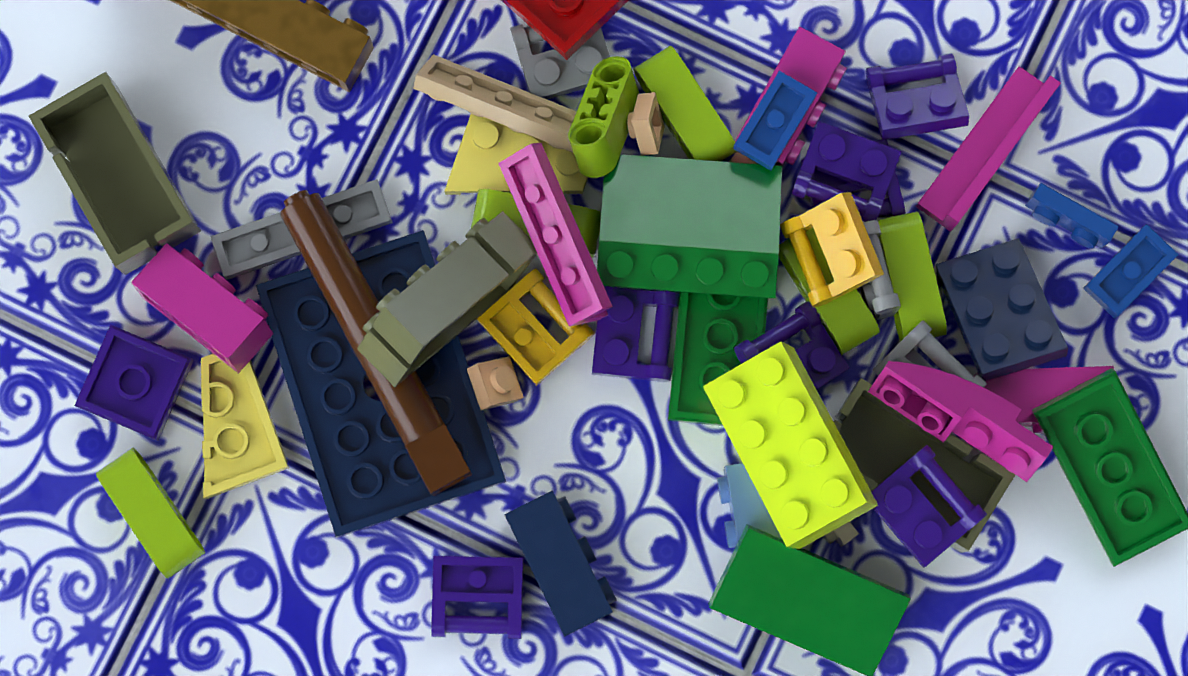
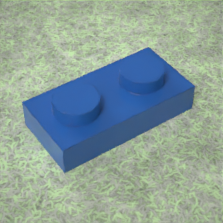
M779 70L735 142L733 149L772 171L818 93Z
M1040 183L1033 190L1025 204L1026 207L1033 210L1032 216L1035 219L1051 227H1055L1056 224L1072 232L1070 236L1074 241L1091 249L1095 246L1102 249L1111 241L1119 227L1043 183Z
M1146 224L1083 289L1115 319L1179 254Z

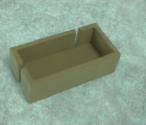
M106 72L28 116L47 150L54 155L52 158L113 265L124 275L151 261L158 253L156 247L164 246L167 243L173 248L201 232L121 91Z
M503 211L490 222L485 218L480 219L465 235L467 240L461 245L456 241L450 243L438 255L436 260L439 263L430 269L426 264L420 267L408 279L406 284L409 287L400 293L396 288L390 291L376 306L379 312L362 328L367 334L357 350L394 387L399 385L507 293L537 255L532 240Z
M861 378L855 384L835 416L842 423L837 420L833 422L871 491L875 489L919 450L928 445L936 454L933 459L974 506L979 504L987 513L978 524L951 545L952 548L960 553L969 551L1015 477V474L983 453L973 456L968 463L962 458L970 454L973 449L972 446L951 433L943 443L869 393L868 390L872 384ZM920 470L910 477L911 481L950 526L960 519L958 514Z

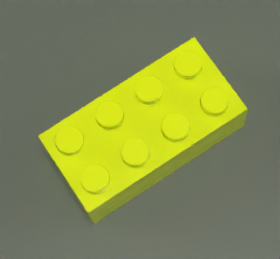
M780 341L703 386L786 547L801 549L878 506L794 347Z

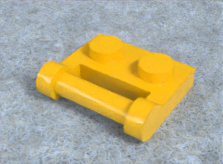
M851 192L840 193L809 211L780 224L784 238H789L810 288L811 292L807 295L812 307L825 305L884 275ZM811 228H814L835 280L828 285L806 233Z
M537 268L530 271L477 318L482 327L536 386L595 334L594 330L587 323L569 327L556 295L543 282L545 277ZM531 294L567 333L569 337L561 345L521 302L526 295Z

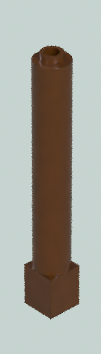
M302 190L291 195L284 201L286 207L280 212V216L404 442L405 448L430 494L435 496L472 476V472L416 370L394 387L357 350L367 334L362 328L379 312L376 308L379 302L320 194H309L307 190Z

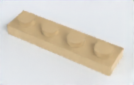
M434 54L416 74L413 89L428 94L435 100L445 101L468 110L472 115L485 117L505 125L514 132L525 133L547 142L554 148L565 149L573 153L568 132L577 111Z

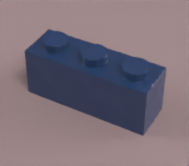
M552 490L504 514L564 637L613 613L609 604L617 601L605 576L598 580L596 579L589 564L597 559L585 536L578 540L576 539L569 524L577 519L565 496L557 500Z

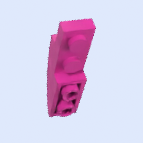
M888 361L868 390L869 393L883 401L887 406L893 408L943 443L950 433L953 432L1026 482L1047 459L1053 448L1052 445L1015 421L1022 409L973 382L944 371L912 363Z

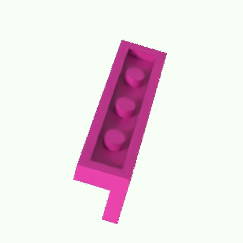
M1018 66L915 207L951 232L1061 82L1050 75L1045 83H1043Z
M531 143L498 164L569 327L600 320L608 315L606 310L613 306L542 143Z

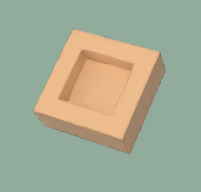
M655 92L641 93L637 96L634 112H629L628 132L632 139L636 138L641 156L656 155L659 153L665 126Z
M510 356L477 363L467 368L480 410L511 404L524 398Z

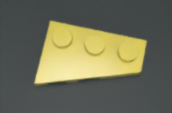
M471 114L444 192L445 195H461V193H478L479 189H492L511 193L498 163L531 143H542L563 194H583L588 177L580 173L574 153L565 149L554 148L545 141L525 133L514 132L505 125Z
M214 354L202 357L203 498L209 499L289 469V465L251 360L238 374Z

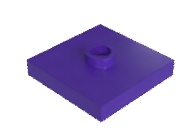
M110 324L74 406L159 441L194 360Z

